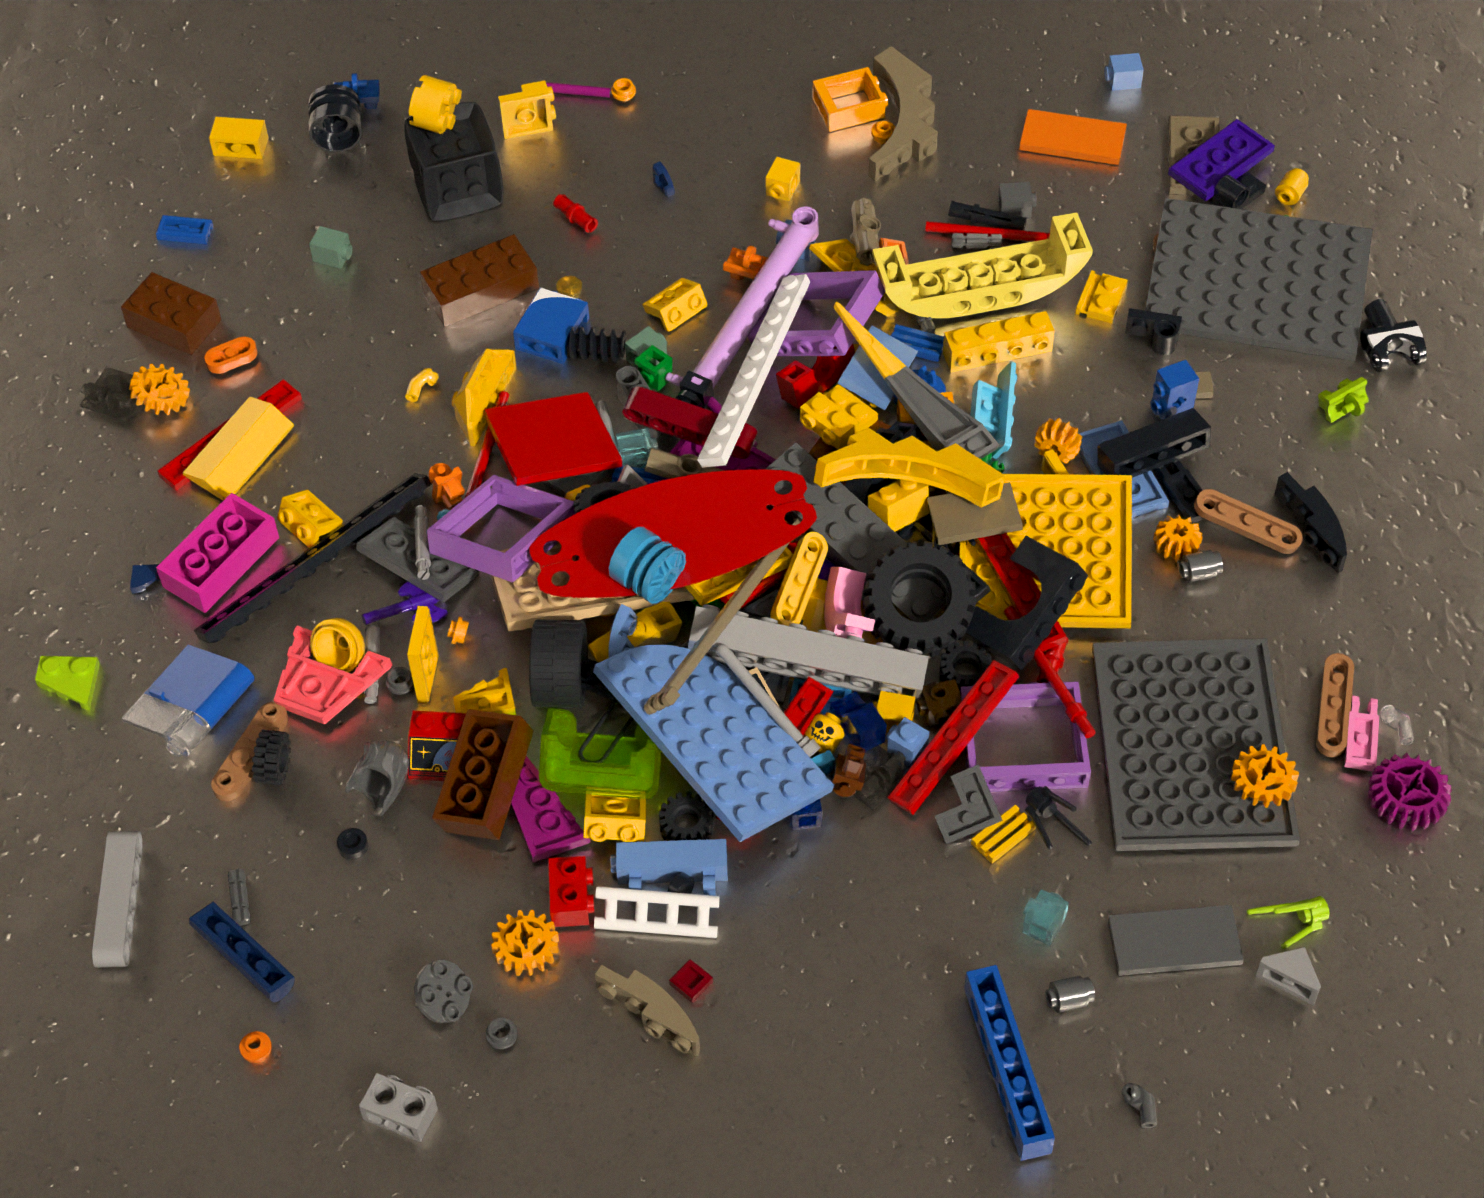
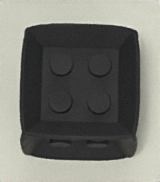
M462 102L455 105L453 112L456 116L455 124L451 130L446 129L442 134L410 125L409 121L413 120L412 116L405 120V140L409 161L414 171L415 184L424 209L432 221L451 220L480 213L500 205L503 201L504 192L501 167L494 139L485 115L476 102Z

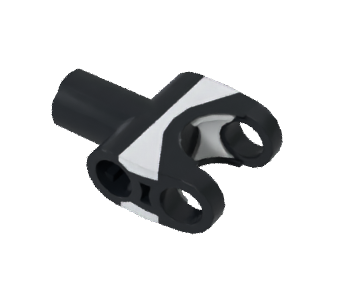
M1383 299L1373 300L1368 304L1364 312L1372 328L1361 330L1360 342L1366 358L1375 371L1383 372L1388 370V355L1392 353L1406 356L1415 365L1425 364L1427 357L1426 345L1417 322L1410 320L1397 323L1387 301Z

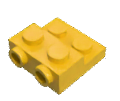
M545 80L521 85L522 92L498 96L504 139L553 130L552 120L556 119L554 105H550V102L554 101L552 86L547 87Z
M837 384L825 395L818 392L800 407V421L805 428L813 430L826 444L832 445L839 450L847 446L849 436L869 428L878 421V413L844 387Z
M586 789L583 838H590L597 842L607 839L621 840L622 842H644L646 792Z

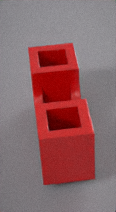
M853 343L845 356H817V360L812 368L795 360L776 373L781 399L800 409L803 404L818 392L823 393L837 383L855 354Z

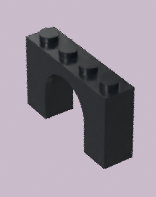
M1025 536L1010 557V560L1021 572L1041 583V595L1038 603L1031 612L1016 620L999 619L976 606L970 625L965 633L972 642L978 643L980 647L986 648L987 651L1020 670H1023L1025 665L1032 660L1037 648L1049 636L1052 627L1059 617L1066 612L1069 603L1075 594L1083 588L1088 574L1077 562L1028 536Z

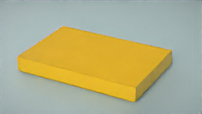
M418 606L407 656L417 702L428 704L430 701L439 655L430 610L428 606Z

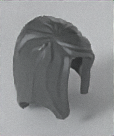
M388 740L365 742L364 754L356 764L345 786V792L349 793L351 789L362 792L373 805V816H383L397 798L407 778L409 759L406 750L399 744Z

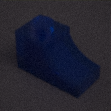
M853 692L830 703L831 712L841 720L840 725L853 745L866 749V752L885 742L887 724L872 702L866 704L857 692Z

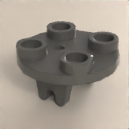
M443 959L433 961L425 965L416 977L414 995L417 1004L415 1007L427 1019L436 1023L457 1021L468 1008L470 993L473 990V982L457 964Z

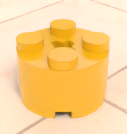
M428 75L421 76L419 81H423L420 88L415 87L410 101L409 116L413 117V120L409 121L410 125L438 134L444 133L446 129L451 130L456 120L453 112L455 105H458L460 102L462 90L457 89L454 83Z

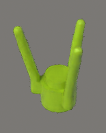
M1322 896L1298 902L1251 908L1246 911L1248 915L1270 912L1281 914L1297 911L1300 921L1308 923L1309 926L1282 943V949H1286L1311 932L1322 929L1321 921L1329 919L1330 915L1328 904Z

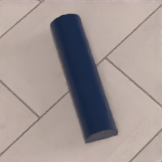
M214 901L189 918L190 926L271 1002L282 1000L294 986L295 977Z

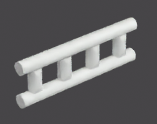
M596 887V899H605L604 917L595 916L594 929L717 938L718 926L709 925L710 908H719L720 896ZM617 900L636 902L635 920L616 918ZM648 903L667 904L666 922L647 921ZM679 905L697 906L696 924L678 923Z

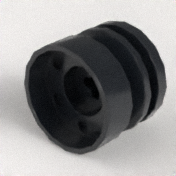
M338 84L324 85L317 88L308 100L310 140L315 146L330 152H342L353 148L359 143L362 136L359 96L354 90Z

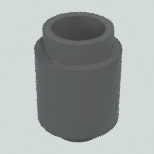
M1212 550L1183 555L1182 561L1179 562L1180 575L1182 578H1186L1189 583L1215 578L1217 574L1223 573L1222 557L1218 551L1212 552Z
M1075 976L1052 981L1049 984V989L1045 991L1048 1006L1054 1008L1057 1013L1087 1007L1088 1003L1095 1000L1094 987L1089 977Z

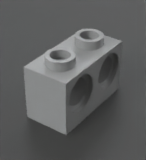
M376 1073L359 1105L363 1120L418 1142L422 1141L438 1110L435 1096L427 1088L422 1086L414 1088L406 1085L400 1078L394 1075H387L385 1077ZM384 1096L393 1097L389 1102H379V1100ZM411 1108H422L421 1111L416 1114H408V1111Z

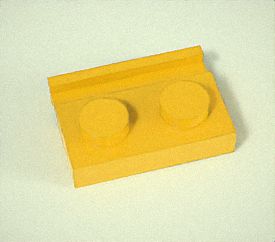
M1091 270L1076 306L1075 314H1087L1088 318L1112 324L1127 288L1128 280L1104 273L1101 276Z

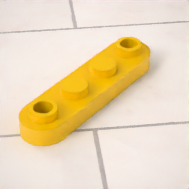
M809 532L798 541L771 609V618L777 620L778 624L789 626V624H799L801 622L828 552V544L825 538L817 532Z

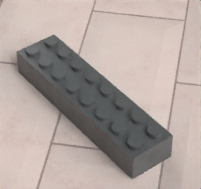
M795 442L766 469L790 471L804 477L807 485L804 499L807 503L813 505L817 514L816 521L805 531L804 535L809 532H817L825 538L828 544L826 558L838 567L867 573L863 587L864 592L868 574L872 566L877 565L878 558L884 553L889 555L891 548L900 545L902 549L906 548L907 542L842 483L837 482L822 488L815 484L814 476L817 461ZM786 480L777 482L774 487L775 491L781 495L790 493L793 488L792 484ZM794 510L788 512L784 518L787 522L789 520L794 522V518H798L801 522L803 515L799 511ZM924 578L906 579L896 585L892 592V604L896 611L904 618L914 622L935 620L946 609L947 599L942 589L934 582Z

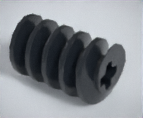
M572 326L569 339L570 357L576 359L580 353L582 360H587L589 355H591L593 361H598L601 355L603 362H608L610 357H612L613 363H619L621 357L623 359L625 355L626 330H623L620 337H617L615 329H612L610 335L606 336L605 328H602L599 335H596L594 327H591L589 333L585 334L584 326L580 327L578 333H575Z

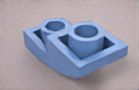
M621 604L613 622L609 640V658L634 648V645L627 637L634 633L637 627L638 616L630 607Z

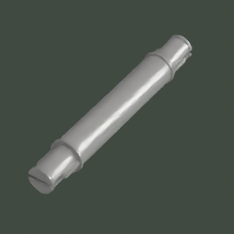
M418 505L415 507L416 517L414 518L415 565L418 568V578L426 580L430 576L429 567L431 566L427 539L429 518L426 515L427 508L423 507V505Z
M379 621L366 625L365 655L368 651L379 654L381 631ZM378 679L363 692L365 694L364 701L368 704H373L377 701Z

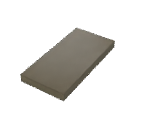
M1169 115V168L1220 131L1219 118ZM1169 176V194L1196 195Z

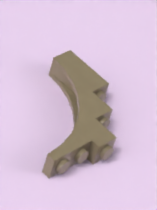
M892 46L873 57V76H876L878 81L890 93L899 114L898 123L891 137L881 149L869 157L868 176L874 181L884 175H888L894 168L907 162L911 157L919 162L925 157L931 156L937 150L938 132L930 126L934 122L935 103L928 99L932 91V76Z

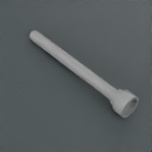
M720 644L717 647L719 656L780 728L790 735L809 757L821 748L813 738L810 740L808 736L804 737L732 651L725 644Z

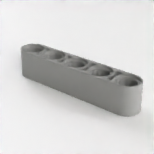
M114 831L107 834L92 947V959L95 968L127 967L129 964L143 849L140 831Z

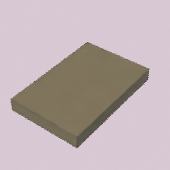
M1010 482L1003 484L999 500L982 508L953 493L927 498L938 545L1023 530L1022 520Z

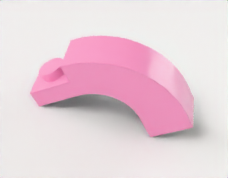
M843 567L830 568L825 594L824 618L827 630L834 632L837 637L847 639L848 636H857L862 638L863 631H873L875 620L862 617L861 598L867 573Z

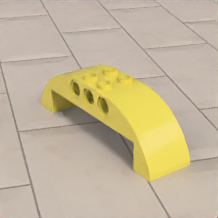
M1077 212L1052 217L1050 237L1045 240L905 265L899 245L872 250L885 292L890 300L908 313L931 318L967 316L1019 306L1040 299L1054 292L1078 274L1093 253Z

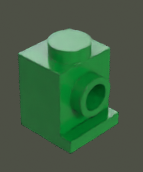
M651 345L634 360V363L638 365V371L650 390L659 391L669 383L665 377L667 373H672L673 358L654 345Z

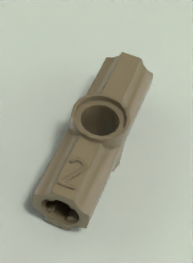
M862 198L854 201L851 206L853 232L850 235V240L855 245L856 258L860 260V264L869 266L875 263L872 250L879 248L878 232L881 228V223L876 218L875 206L872 205L871 200Z
M655 448L651 449L645 467L646 472L668 479L725 470L715 467L702 468L697 460L698 457L693 454H684L680 457Z

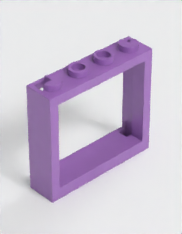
M876 270L790 273L788 275L806 274L809 278L810 284L802 300L850 299L845 309L862 326H864L885 293L884 286ZM772 301L747 336L751 344ZM839 316L831 330L788 331L777 356H845L855 337Z
M493 475L427 529L430 554L513 583L536 563L530 555L529 547L545 531L574 515V501L526 485L516 486L514 481ZM497 504L543 519L505 553L459 537ZM552 540L547 542L543 547L544 552L547 553L558 541Z
M1029 682L1027 684H1013L995 709L1064 706L1050 683ZM1063 682L1075 701L1081 703L1079 682ZM973 686L961 687L960 695L962 700ZM1070 720L1076 763L980 767L990 792L1027 791L1039 786H1047L1049 789L1088 788L1091 769L1087 740L1077 724L1072 723ZM973 737L964 748L966 769L977 765Z

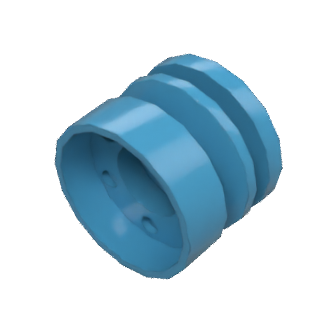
M637 527L631 530L616 547L610 560L609 576L627 589L633 587L635 594L643 597L647 602L657 604L672 592L673 589H669L674 585L681 571L684 570L686 555L679 548L673 547L671 543L662 542L658 535L645 527Z

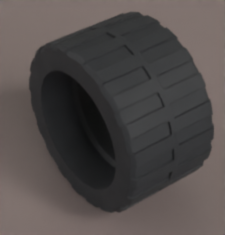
M536 619L534 621L529 653L530 697L534 707L582 708L584 706L586 689L581 688L582 656L588 658L586 624L583 620Z

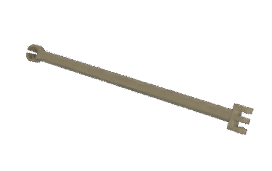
M794 518V522H792L791 520L787 522L789 525H797L800 523L798 518ZM805 532L797 538H795L794 540H792L791 543H794L798 541L800 538H802ZM789 543L760 558L658 693L651 695L644 705V710L647 714L651 715L676 702L680 696L678 693L679 689Z

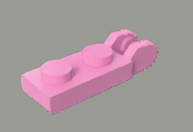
M1352 696L1351 711H1349L1348 740L1345 749L1344 767L1373 771L1376 767L1379 715H1377L1378 699L1370 698L1367 707L1368 714L1358 713L1360 706L1359 696Z

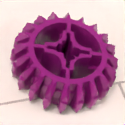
M1406 752L1402 759L1394 754L1390 760L1384 758L1380 766L1374 768L1372 777H1370L1368 782V798L1372 799L1371 808L1379 809L1378 817H1388V825L1395 821L1399 823L1400 830L1405 825H1409L1413 832L1418 825L1425 830L1430 823L1435 825L1440 817L1445 816L1447 807L1451 802V785L1447 784L1448 775L1440 774L1441 766H1431V758L1424 762L1420 760L1419 754L1415 758H1410Z

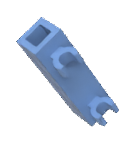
M726 839L616 843V854L611 855V873H617L618 884H629V889L642 890V884L671 883L677 874L684 872L693 877L695 882H703V895L716 896L715 881H728Z

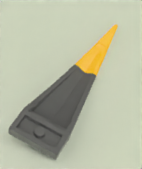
M835 302L833 305L835 311L935 451L956 443L979 459H982L998 448L999 443L982 423L926 383L872 336L840 303Z

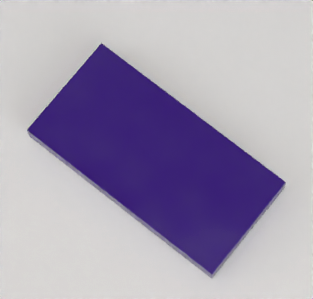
M1236 119L1172 165L1168 170V175L1206 202L1213 197L1216 185L1224 176L1231 175L1237 179L1274 152L1275 145Z

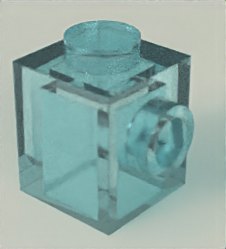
M648 428L616 433L617 448L622 458V465L628 464L630 467L644 469L651 449H658L656 438L650 437Z
M1041 889L1036 899L1031 897L1024 909L1023 914L1026 916L1022 933L1051 946L1067 917L1069 902L1056 893H1048Z

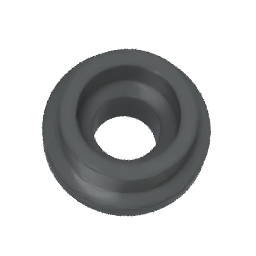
M405 667L391 669L386 677L387 689L397 695L406 694L414 687L411 671Z
M494 1019L486 1029L487 1042L496 1049L509 1048L517 1040V1027L509 1019ZM500 1032L507 1033V1036L503 1038L496 1037Z

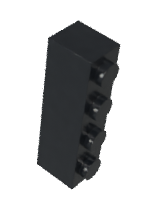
M1194 408L1188 409L1099 444L1097 466L1105 475H1132V478L1209 448L1211 426Z

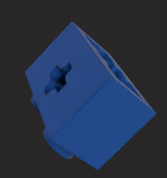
M1187 360L1157 370L1150 405L1153 413L1158 415L1161 420L1194 408L1199 377Z

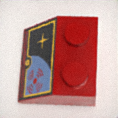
M412 711L408 735V780H445L466 713Z

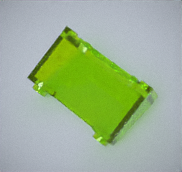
M548 708L541 734L539 782L545 789L554 792L633 799H649L657 793L663 752L639 724H637L635 730V737L622 736L603 763L583 762L579 758L578 751L589 736V733L576 732L577 721L574 714L570 711ZM595 734L583 751L584 758L589 761L601 759L617 736Z

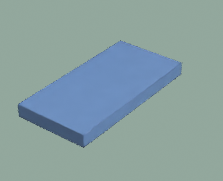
M872 325L868 332L909 368L918 351ZM859 346L840 377L838 384L885 410L894 392L863 348Z
M1122 420L1078 433L1082 436V443L1078 454L1090 475H1105L1097 466L1098 445L1129 433ZM1152 471L1132 478V518L1168 507L1169 500Z

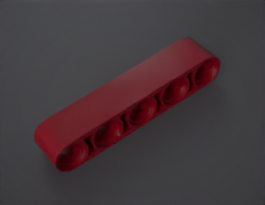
M639 386L632 388L622 411L624 417L634 423L700 446H704L719 415L713 411ZM745 423L730 456L738 459L749 457L758 435L757 430L753 426Z

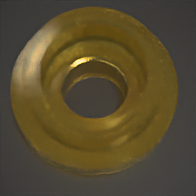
M565 276L557 282L556 289L560 294L578 298L582 292V282L577 277Z

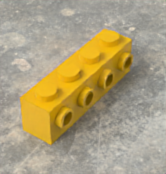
M1047 311L944 332L943 355L949 371L952 373L1052 352L1055 330Z

